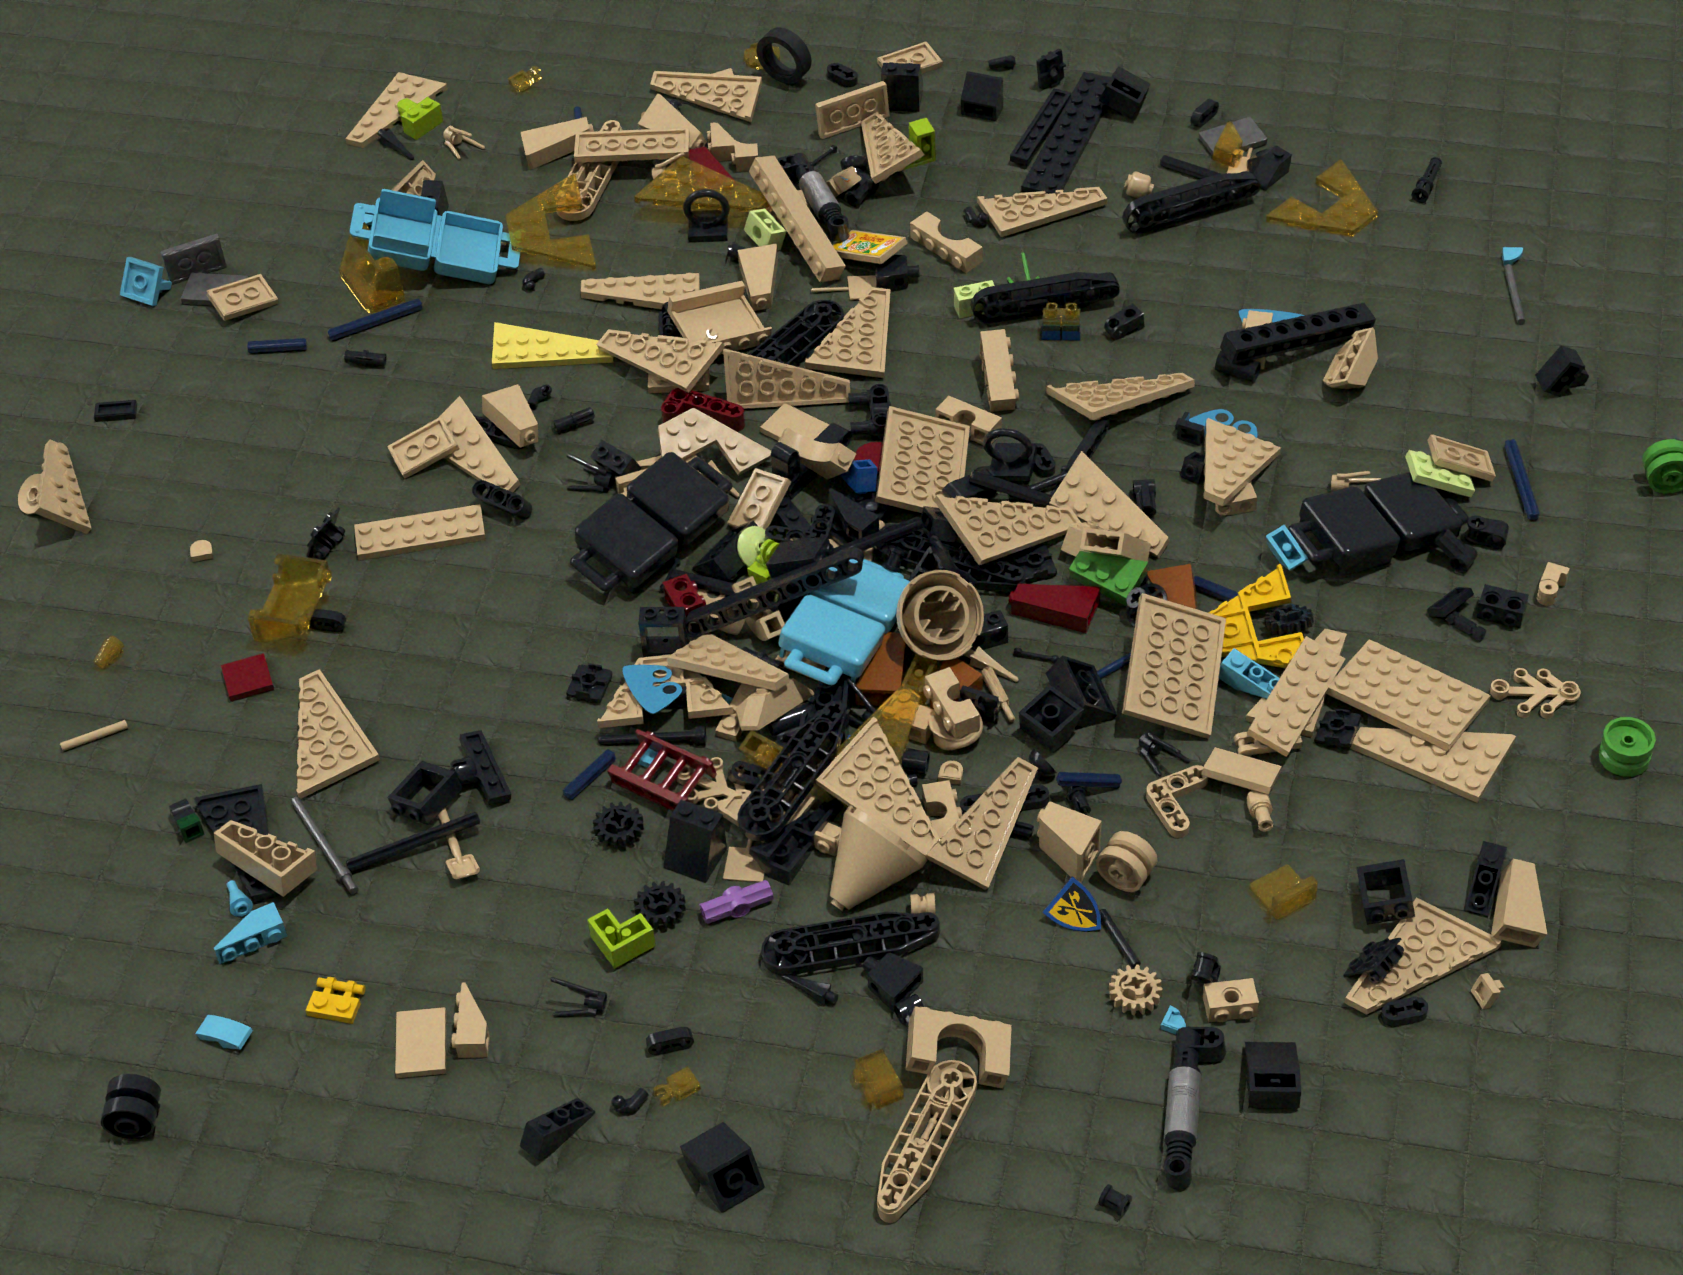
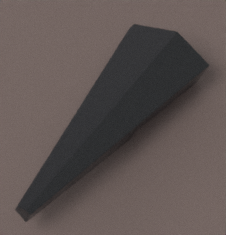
M837 798L828 803L824 801L814 812L808 811L787 824L776 837L764 841V843L757 847L752 846L749 849V854L769 878L790 885L815 848V832H822L827 823H832L844 806V803Z

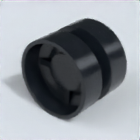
M123 1074L112 1078L108 1083L105 1097L106 1103L104 1104L101 1116V1126L103 1129L114 1136L126 1139H139L150 1135L155 1126L156 1110L161 1095L160 1086L154 1080L137 1074Z

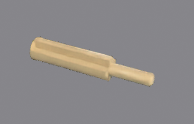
M992 667L984 668L981 674H983V679L991 695L999 697V709H1003L1009 722H1013L1015 717L1009 707L1010 700Z

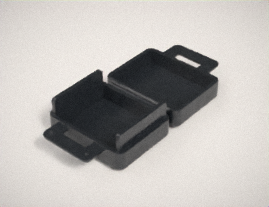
M674 452L666 453L627 485V497L623 494L614 495L576 526L575 542L580 551L570 559V565L602 591H610L619 582L623 581L630 587V592L634 594L675 559V555L678 552V541L681 544H689L728 511L729 496L726 493L733 487L731 481L700 457H694L687 463ZM593 557L612 573L605 578L586 561Z
M1407 472L1368 482L1363 492L1359 487L1352 486L1305 498L1302 501L1299 512V523L1290 525L1288 530L1312 561L1320 562L1333 558L1339 565L1337 574L1342 577L1389 564L1392 556L1396 554L1398 546L1405 551H1412L1436 544L1435 538L1447 528L1458 538L1462 524L1467 523L1469 517L1446 490L1414 482L1411 473ZM1311 531L1323 545L1324 549L1318 550L1305 532Z

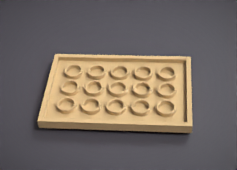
M889 406L875 502L922 513L923 506L939 508L934 501L936 495L942 494V489L948 483L965 476L970 426Z
M1142 593L1138 602L1122 714L1208 739L1212 731L1226 618Z
M1370 639L1337 674L1331 684L1327 686L1328 689L1326 691V694L1446 751H1449L1489 703L1491 696Z

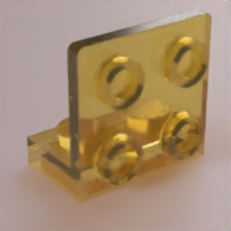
M1287 864L1250 883L1249 888L1277 920L1316 899L1318 882L1313 876L1301 879Z

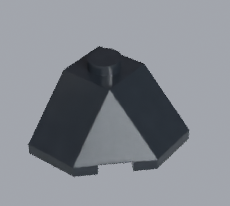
M1278 146L1270 147L1257 152L1248 159L1247 168L1258 179L1261 188L1266 191L1289 172L1292 154Z

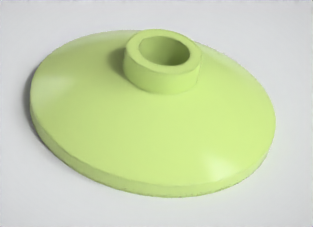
M748 527L742 531L738 538V554L747 567L751 566L756 561L755 558L760 555L759 545L761 547L765 541V529L762 527Z

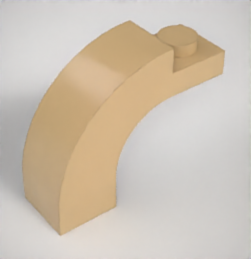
M753 576L733 584L732 588L734 593H737L757 584ZM749 599L752 602H758L755 599ZM768 609L745 618L750 629L762 641L780 635L781 629L785 625L779 610L772 612Z

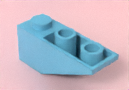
M1235 648L1222 661L1218 677L1236 690L1266 699L1280 679Z
M274 902L251 911L214 947L219 964L231 961L236 957L253 952L258 948L287 937L283 921Z

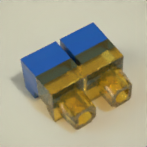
M1047 303L1046 308H1043L1042 340H1060V327H1062V340H1080V309H1077L1076 303H1068L1066 308H1057L1058 304Z

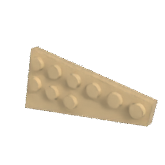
M654 71L650 85L652 90L752 122L762 86V77Z
M1100 187L1077 188L1074 192L1063 193V190H1056L1052 194H1045V191L1015 193L1013 197L995 195V198L990 199L978 196L977 203L983 212L988 215L990 222L999 235L1004 237L1106 205L1107 197Z
M723 348L727 401L741 405L744 409L779 407L784 403L795 406L849 402L850 380Z
M1017 757L932 847L925 857L984 890L988 889L1038 767Z

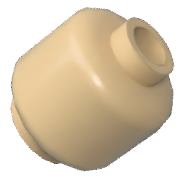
M1137 171L1133 172L1132 175L1128 174L1124 185L1127 195L1135 198L1151 194L1154 184H1151V177Z

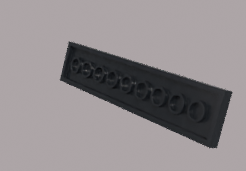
M1083 72L1021 185V192L1045 191V194H1052L1056 190L1064 189L1107 108L1105 104L1099 102V99L1111 77Z

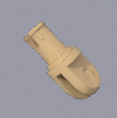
M1251 790L1247 794L1249 813L1253 818L1257 819L1260 831H1269L1273 828V821L1270 817L1273 808L1269 795Z

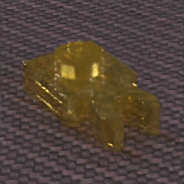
M687 1066L666 1078L667 1085L660 1084L653 1089L655 1097L660 1094H666L659 1098L661 1106H665L671 1102L674 1096L680 1101L701 1090V1087Z

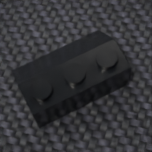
M752 520L732 528L692 569L706 577L728 582L733 581L738 576L737 572L747 567L738 554V538L744 529L758 525Z
M1062 655L1046 672L1049 685L1084 709L1077 723L1078 726L1085 728L1117 716L1094 665Z

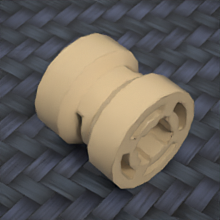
M927 893L922 897L918 894H910L911 913L931 912L936 915L934 893Z

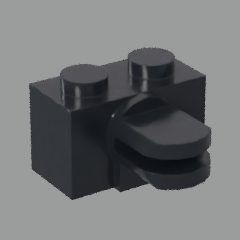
M1560 346L1535 374L1544 392L1559 397L1567 388H1570L1572 385L1579 387L1585 384L1589 378L1585 365L1577 351L1564 346Z

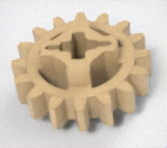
M1127 965L1126 971L1118 969L1117 976H1111L1109 998L1114 1000L1115 1008L1122 1006L1123 1013L1129 1009L1132 1015H1135L1137 1010L1143 1015L1146 1008L1153 1011L1154 1004L1159 1005L1160 997H1162L1161 979H1156V972L1149 974L1148 967L1140 970L1139 965H1136L1135 969H1131Z

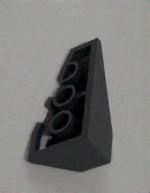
M826 667L824 671L828 672L830 668ZM843 673L834 685H828L821 681L818 682L817 690L814 695H811L809 705L800 717L801 727L822 711L829 702L839 701L843 703L847 711L848 721L838 751H842L846 747V740L849 735L850 685L847 679H850V676ZM833 743V745L831 746V748H830L828 751H831V749L834 747V744H835V743Z

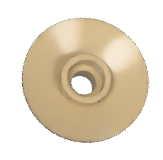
M40 474L28 477L19 490L18 505L21 511L26 514H35V508L38 506L36 499L39 497Z

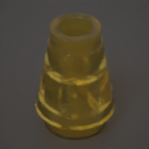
M114 636L105 638L93 660L94 664L104 669L123 652L124 644Z

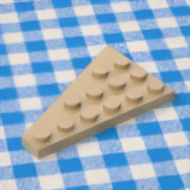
M870 287L866 295L859 299V303L854 308H851L844 316V319L837 324L836 329L824 338L820 346L815 348L809 359L806 358L805 368L884 378L891 289Z
M1184 373L1158 375L1157 379L1144 380L1142 376L1112 379V382L1107 384H1098V381L1066 383L1064 388H1054L1052 385L1046 386V392L1090 420H1099L1106 415H1114L1119 411L1133 409L1143 403L1148 404L1153 400L1167 398L1177 392H1185L1187 389L1195 387V382L1193 378Z
M1208 418L1205 424L1204 499L1224 506L1279 456L1281 448L1269 441L1258 439L1252 434L1236 430L1233 426H1227Z
M942 494L936 495L934 499L978 565L1065 535L1069 526L1081 523L1073 510L1068 507L1057 508L1047 505L1045 508L1033 507V504L1011 503L1009 501L994 503L988 502V499L956 496V498L942 497Z
M320 669L299 679L300 709L298 713L299 746L297 750L298 783L296 791L300 799L380 760L379 754Z
M872 717L816 779V784L847 806L852 805L854 810L858 808L925 856L940 838L933 828L929 817L926 815L915 790L910 785L907 775H905L900 766L899 760L889 745L886 735L880 728L878 720Z
M1360 727L1350 749L1478 803L1515 743L1516 736L1512 734L1464 732L1449 751H1446L1402 729Z
M1416 897L1413 902L1415 917L1401 919L1388 937L1389 939H1402L1397 945H1401L1404 948V956L1391 968V971L1380 983L1373 984L1368 979V973H1363L1345 997V1004L1367 1015L1383 1007L1388 1002L1395 1001L1498 950L1502 940L1492 938L1491 934Z

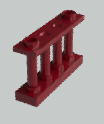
M639 729L635 731L640 745L625 766L618 767L612 764L607 771L612 783L674 811L681 799L688 802V796L704 774L713 778L717 775L713 762L709 758L694 755L657 738L649 731L644 732ZM648 748L658 752L643 775L637 776L632 773V770ZM666 757L677 761L661 784L657 785L650 781ZM686 764L696 769L680 792L674 793L669 790Z

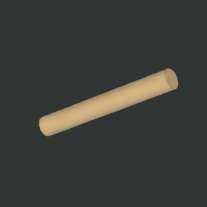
M123 720L61 742L60 745L62 750L66 751L127 729L128 726L126 721Z

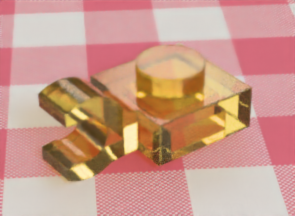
M533 66L527 72L521 70L509 77L508 82L518 92H521L533 85L534 82L542 79V76L538 74L541 70L537 66Z

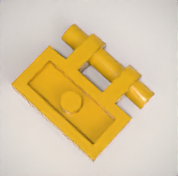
M319 977L316 985L317 987L324 988L323 992L313 991L305 1010L307 1016L353 1024L361 1005L360 999L354 998L355 994L364 995L365 985H359L356 981L351 980L342 982L337 981L333 977H327V979ZM338 990L345 993L341 996L334 994V991Z

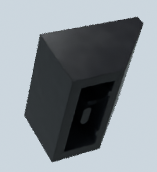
M967 71L960 99L961 115L997 121L1003 109V78Z

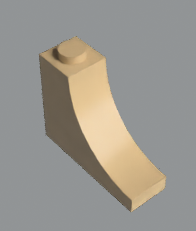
M789 428L784 429L778 441L799 451L800 463L827 480L847 472L856 455L855 452L841 443L829 444L804 437Z

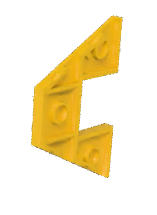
M1278 564L1277 569L1265 577H1259L1254 584H1249L1240 590L1238 595L1229 602L1224 601L1217 609L1208 612L1226 618L1221 657L1226 658L1232 649L1235 648L1258 664L1287 668L1304 640L1302 632L1258 641L1249 613L1250 611L1291 603V595L1281 564Z

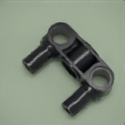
M875 384L867 392L848 393L849 406L868 405L871 417L869 421L850 422L852 435L870 434L875 439L883 441L887 411L889 406H891L888 387L883 384Z

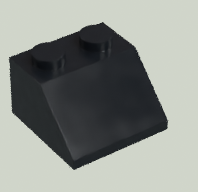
M1048 685L1018 712L1020 729L1054 753L1070 738L1084 709L1057 689Z

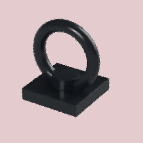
M710 189L697 190L691 193L683 204L684 214L689 220V242L728 241L730 205L726 197ZM710 197L720 202L722 210L691 211V205L698 198Z
M998 428L988 432L983 439V448L992 457L989 472L994 477L1006 481H1031L1038 450L1037 444L1031 443L1026 435L1013 429ZM997 437H1010L1021 442L996 443L995 448L991 445V441Z

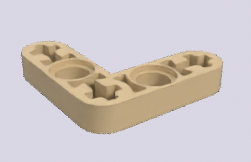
M1195 765L1153 781L1147 786V801L1169 834L1175 838L1185 837L1189 833L1190 824L1188 817L1175 798L1207 785L1208 777L1202 775L1203 766ZM1173 782H1181L1183 787L1175 788L1171 784ZM1170 806L1174 811L1166 813L1162 811V808Z

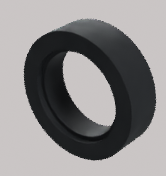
M777 27L771 29L757 44L756 52L761 66L776 81L784 84H794L811 68L812 60L808 47L797 34L786 28ZM772 43H777L790 52L794 58L796 69L789 68L779 61L773 51Z

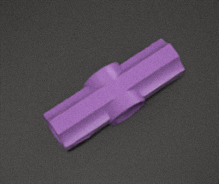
M764 880L745 888L732 886L725 890L722 896L701 903L699 906L705 923L709 924L730 915L734 918L743 917L752 907L774 900L768 881Z

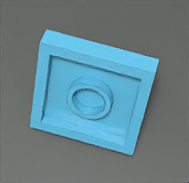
M127 257L120 295L155 306L157 305L159 293H162V290H171L172 282L162 279L164 267L133 257Z

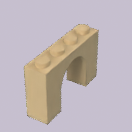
M915 1006L909 1019L906 1070L930 1075L936 1063L937 1041L945 1037H958L969 1042L979 1055V1084L1003 1088L1010 1072L1012 1025L1004 1024L1000 1021L979 1019L975 1016L968 1017L954 1014L953 1012H942L928 1007Z

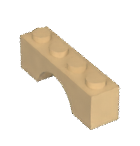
M925 212L910 222V235L914 241L919 242L928 250L936 253L963 272L967 273L983 262L982 246L969 238L951 240L941 235V220L929 212Z

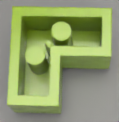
M923 118L909 122L908 140L913 142L917 148L919 147L924 156L910 163L903 170L936 161L935 130L928 119Z
M608 908L587 919L590 937L614 969L656 946L653 928L641 913L621 924Z

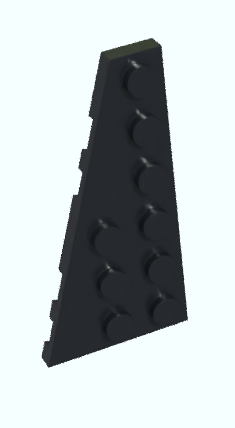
M262 784L193 798L213 834L230 820L257 829L259 834H269ZM230 862L253 901L277 897V892Z

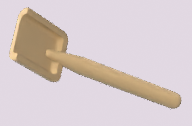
M444 807L438 814L441 824L450 821ZM455 833L446 836L451 852L455 857L446 861L452 877L460 879L478 874L480 868L474 856L471 854L461 855Z

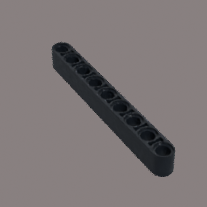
M848 548L692 610L686 617L688 636L693 638L702 636L857 575L862 570L864 554L859 548ZM850 559H854V560H856V561H858V562H857V563H851V562H849V560H850ZM834 567L837 571H831L829 568ZM815 575L817 579H812L809 576ZM789 583H795L797 586H790ZM769 591H775V592H777L778 594H775V595H774V594H771ZM749 599H755L758 602H752ZM730 607H736L738 610H733ZM712 614L717 615L718 618H714V617H712L711 615H712ZM691 622H696L699 625H693L691 624Z

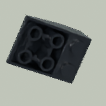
M1118 66L1107 83L1099 102L1132 119L1151 84Z
M1245 1042L1248 1108H1300L1302 1091L1296 1043Z

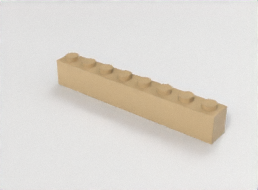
M755 157L749 170L750 175L818 281L839 280L846 265L776 157Z

